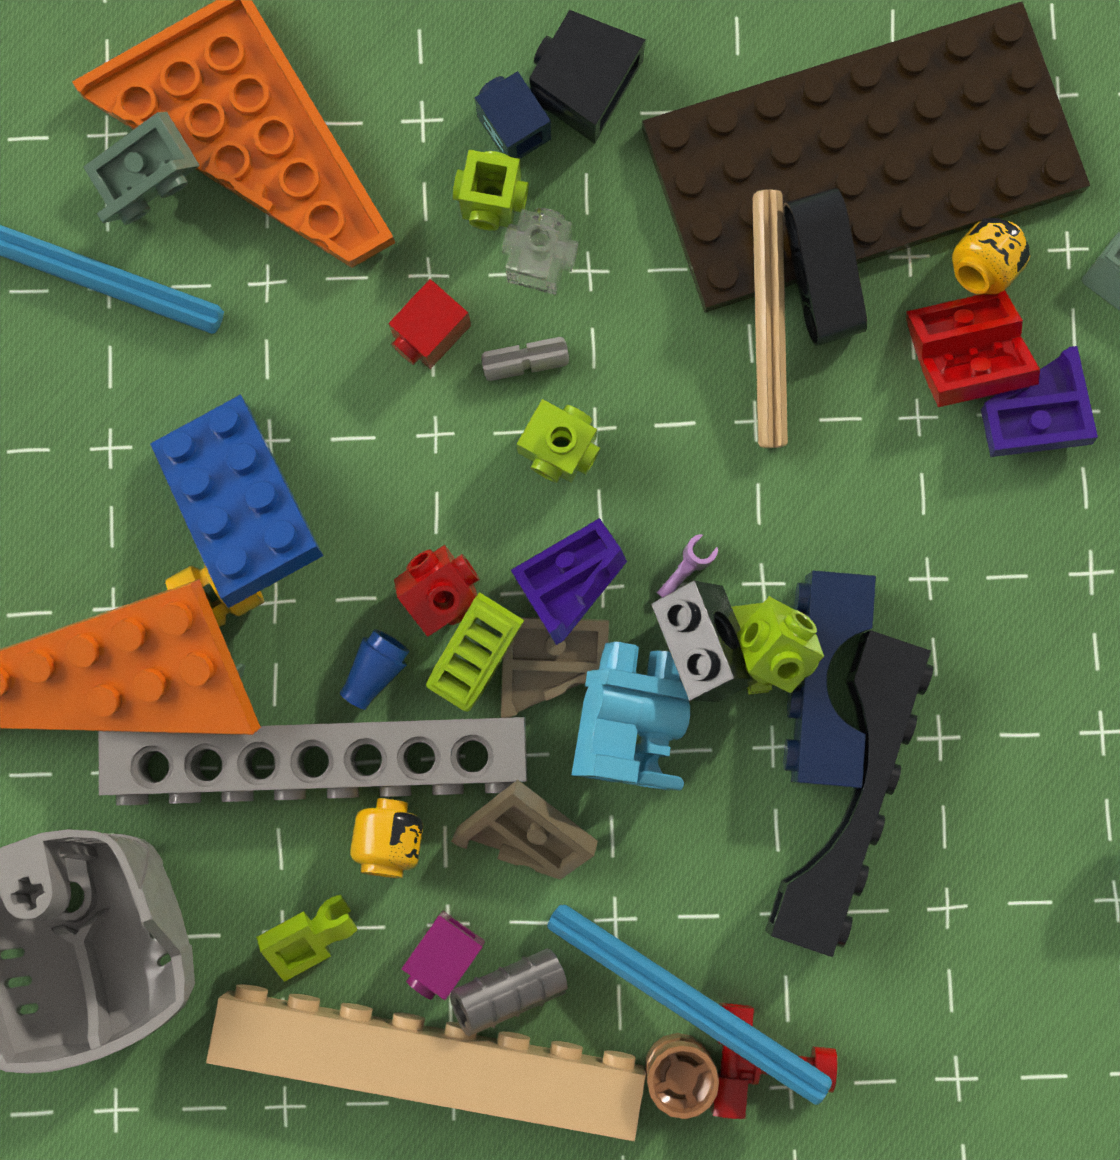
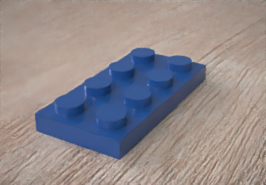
M241 394L150 443L220 599L228 608L323 557L251 410Z

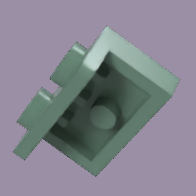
M157 112L83 168L107 205L97 213L102 223L122 220L124 225H127L149 213L151 209L147 203L158 195L161 198H166L183 189L188 184L185 176L200 165L168 112Z

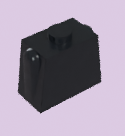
M569 10L554 37L546 36L537 49L534 57V64L537 66L529 78L530 90L544 110L555 115L595 144L643 62L646 39Z

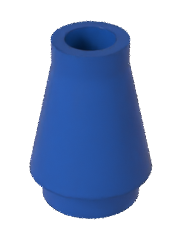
M374 629L369 638H362L340 695L352 705L366 710L370 702L407 666L404 659L410 652L409 649L389 634Z

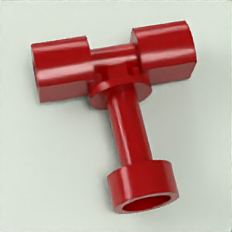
M719 1003L720 1006L753 1027L754 1008L752 1006ZM723 1045L721 1072L717 1073L719 1078L718 1092L711 1105V1113L716 1117L745 1119L748 1084L758 1085L760 1075L769 1074ZM813 1046L810 1057H798L831 1078L832 1084L828 1092L833 1093L837 1079L836 1049Z

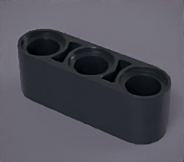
M832 188L785 202L783 205L784 221L804 320L812 342L815 346L866 332L867 315L847 208L840 191L837 188Z

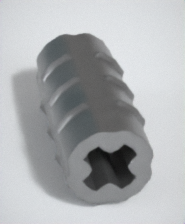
M547 948L529 957L523 956L521 960L502 968L499 966L498 970L483 977H475L473 981L451 990L450 1000L462 1030L466 1035L471 1036L489 1027L495 1028L496 1024L514 1016L519 1017L520 1013L538 1005L542 1007L545 1002L565 994L568 986L564 970L557 956L552 950Z

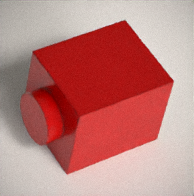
M429 279L388 323L393 337L396 338L391 345L412 365L420 360L431 370L471 327L469 313L434 281Z

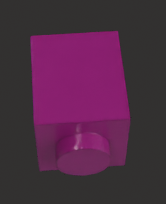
M442 911L402 967V970L410 975L406 982L415 991L430 1000L435 995L446 1000L451 990L454 989L482 949L485 940L448 913Z

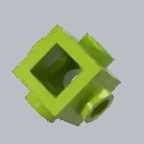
M468 150L465 169L457 170L453 186V200L459 201L462 219L469 220L470 225L482 230L496 231L499 229V226L512 228L515 212L524 213L529 182L521 181L520 159L512 158L496 151L480 152Z
M544 399L539 403L516 444L518 454L533 461L530 468L538 475L554 483H558L560 477L572 483L578 471L586 475L601 448L594 444L597 438V429L590 425L593 419L589 415L571 405H566L562 410ZM557 441H566L569 443V445L566 447H557L554 445V443H556Z
M768 596L737 632L746 663L745 668L753 679L766 686L773 684L791 694L804 678L813 674L824 654L816 635L817 628L810 617Z

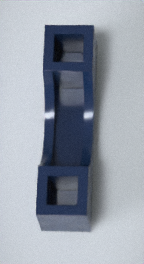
M813 570L805 576V583H797L794 610H798L810 617L817 628L816 635L824 657L813 674L804 678L791 694L788 692L787 717L795 718L794 740L786 739L783 768L784 771H791V782L862 788L865 734L848 725L837 714L829 699L826 683L829 663L839 646L853 635L873 628L876 576Z

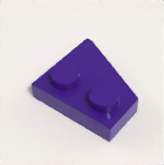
M1077 346L1067 348L1058 358L1040 369L1039 385L997 394L986 401L981 408L990 457L1092 445L1098 438Z
M599 518L511 569V572L554 643L558 645L565 640L627 563V560L620 546Z

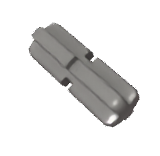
M556 337L526 343L527 348L519 349V345L486 351L481 356L484 376L487 380L493 381L523 375L526 369H531L533 373L566 366L569 363L566 341L563 337Z

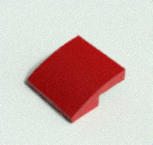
M1005 290L999 294H980L906 311V321L912 342L938 408L1039 385L1040 368L1021 337L1023 320Z

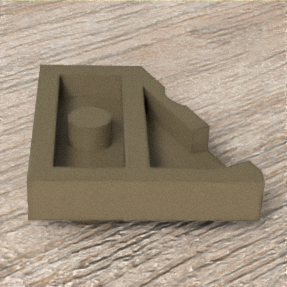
M520 617L525 621L503 657L501 718L515 716L524 709L544 700L548 701L577 685L585 684L587 671L599 670L605 643H608L609 620L581 619L565 640L556 645L539 617Z
M518 779L457 826L451 841L467 849L470 840L499 849L497 859L514 865L529 866L538 873L560 880L591 859L595 854L598 843L595 838Z

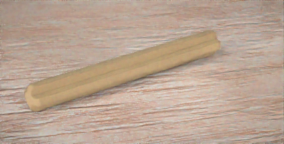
M770 189L757 191L753 195L758 444L762 448H782L788 443L783 195L779 190Z

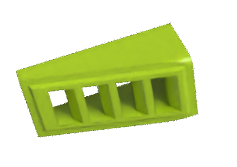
M479 592L426 682L427 688L461 710L470 711L484 693L525 620ZM479 618L503 635L501 638L497 637L475 623L476 620ZM467 637H470L479 644L483 645L484 647L492 651V653L490 654L489 652L482 649L475 643L471 642L467 639ZM457 655H460L461 657L465 658L466 660H468L469 662L476 665L482 670H477L470 664L458 658Z

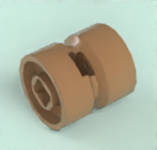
M674 1033L663 1036L652 1045L646 1055L644 1070L650 1097L658 1109L670 1117L688 1119L699 1116L710 1108L717 1096L719 1078L716 1066L702 1042L691 1035Z

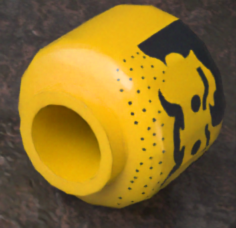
M984 218L970 229L954 249L952 261L955 277L962 287L969 292L986 295L999 294L1007 289L1025 269L1030 259V247L1023 231L1016 224L999 218Z
M378 798L376 808H366L357 813L350 855L355 862L361 864V873L389 878H403L404 870H410L417 866L423 822L417 815L407 812V802Z

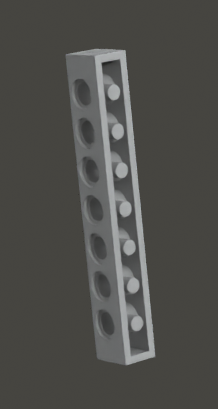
M525 717L260 726L261 728L253 735L98 731L99 796L116 795V805L149 804V794L169 793V804L200 803L201 792H221L222 802L254 801V790H274V800L306 799V789L327 788V798L359 797V787L379 786L380 797L411 796V785H432V795L464 794V784L485 783V793H501L517 779L520 782L527 781ZM470 741L482 743L488 752L487 764L478 772L466 770L459 760L461 748ZM422 742L428 744L435 754L433 767L424 774L413 771L407 761V755L411 747ZM368 744L375 746L382 756L379 770L372 775H365L360 772L355 762L359 749ZM315 746L322 748L327 753L329 759L327 770L319 777L310 775L304 767L306 752ZM262 748L268 749L275 758V769L265 779L257 776L252 769V758ZM210 750L218 753L222 760V770L213 780L207 779L200 770L201 758ZM157 752L164 754L169 762L168 774L159 782L154 780L148 771L149 760Z

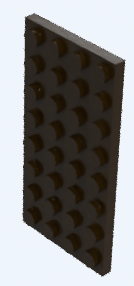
M1023 1L642 120V131L704 313L755 297L753 195L760 190L772 189L781 191L784 205L788 201L837 188L847 208L857 264L970 229L984 218L1001 219L1083 193L1090 186ZM783 214L784 287L797 284Z

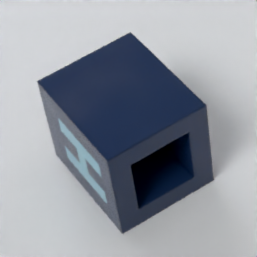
M518 71L507 78L499 76L492 79L481 88L479 95L475 97L477 117L501 153L512 158L521 159L551 140V120Z

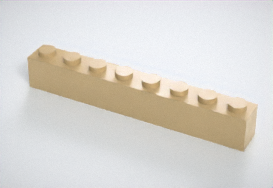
M238 984L235 991L229 990L218 998L206 1060L208 1064L635 1141L646 1074L644 1066L635 1064L636 1057L631 1054L607 1050L604 1051L603 1058L582 1054V1046L563 1041H552L550 1048L529 1045L530 1037L514 1032H499L498 1039L480 1036L477 1033L468 1036L458 1022H447L445 1029L425 1026L424 1017L409 1013H394L392 1020L372 1016V1008L359 1004L342 1003L340 1010L320 1007V999L310 995L289 994L288 1001L267 997L268 989L255 985Z

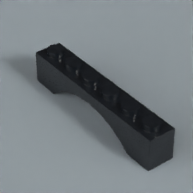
M872 630L861 634L845 683L855 707L858 729L865 734L862 788L854 787L852 798L842 821L827 843L804 866L781 880L765 931L770 936L833 957L836 946L842 948L845 946L853 918L847 915L852 896L859 897L868 878L869 866L863 864L869 844L875 846L878 843L884 828L885 816L879 814L885 794L892 795L900 778L901 765L895 764L901 743L909 744L916 728L917 715L911 714L917 694H925L932 678L933 666L927 664L931 650Z

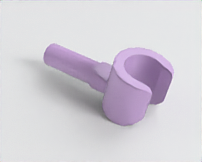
M702 534L695 535L690 539L683 550V561L656 592L662 598L674 592L695 570L706 569L718 554L717 547L706 559H700L693 553V546L701 539Z

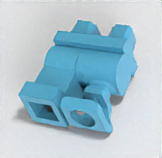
M623 642L605 643L599 670L587 671L585 687H588L583 702L571 775L662 790H682L684 786L683 779L679 776L663 774L658 765L659 757H670L671 748L669 747V741L682 738L686 733L690 720L689 698L669 651H651L647 675L636 673L638 646ZM637 733L641 737V743L636 744Z

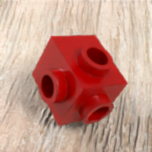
M444 544L434 552L429 549L415 556L407 565V570L394 579L397 598L426 636L429 637L446 624L455 625L462 621L477 596L474 583L480 579L463 554L454 558Z

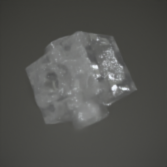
M537 208L535 212L522 209L518 225H508L503 242L502 254L509 256L506 264L507 282L556 295L563 270L572 272L579 248V242L572 240V222L564 220L565 217L562 214L551 209Z

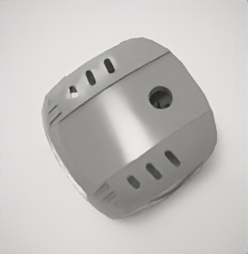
M66 829L39 833L0 848V1070L26 1074L53 1072L98 1060L151 1035L167 1024L185 1007L195 985L192 945L189 944L181 910L163 867L164 862L156 849L145 839L123 834ZM76 882L84 891V901L78 910L71 913L66 910L71 899L70 883ZM23 948L25 951L22 957L2 959L1 953L4 950ZM169 954L171 961L162 966L160 964L161 958ZM25 976L32 978L31 984L11 988L8 985L9 980L12 978ZM34 1003L38 1005V1010L35 1013L22 1014L20 1011L24 1005Z

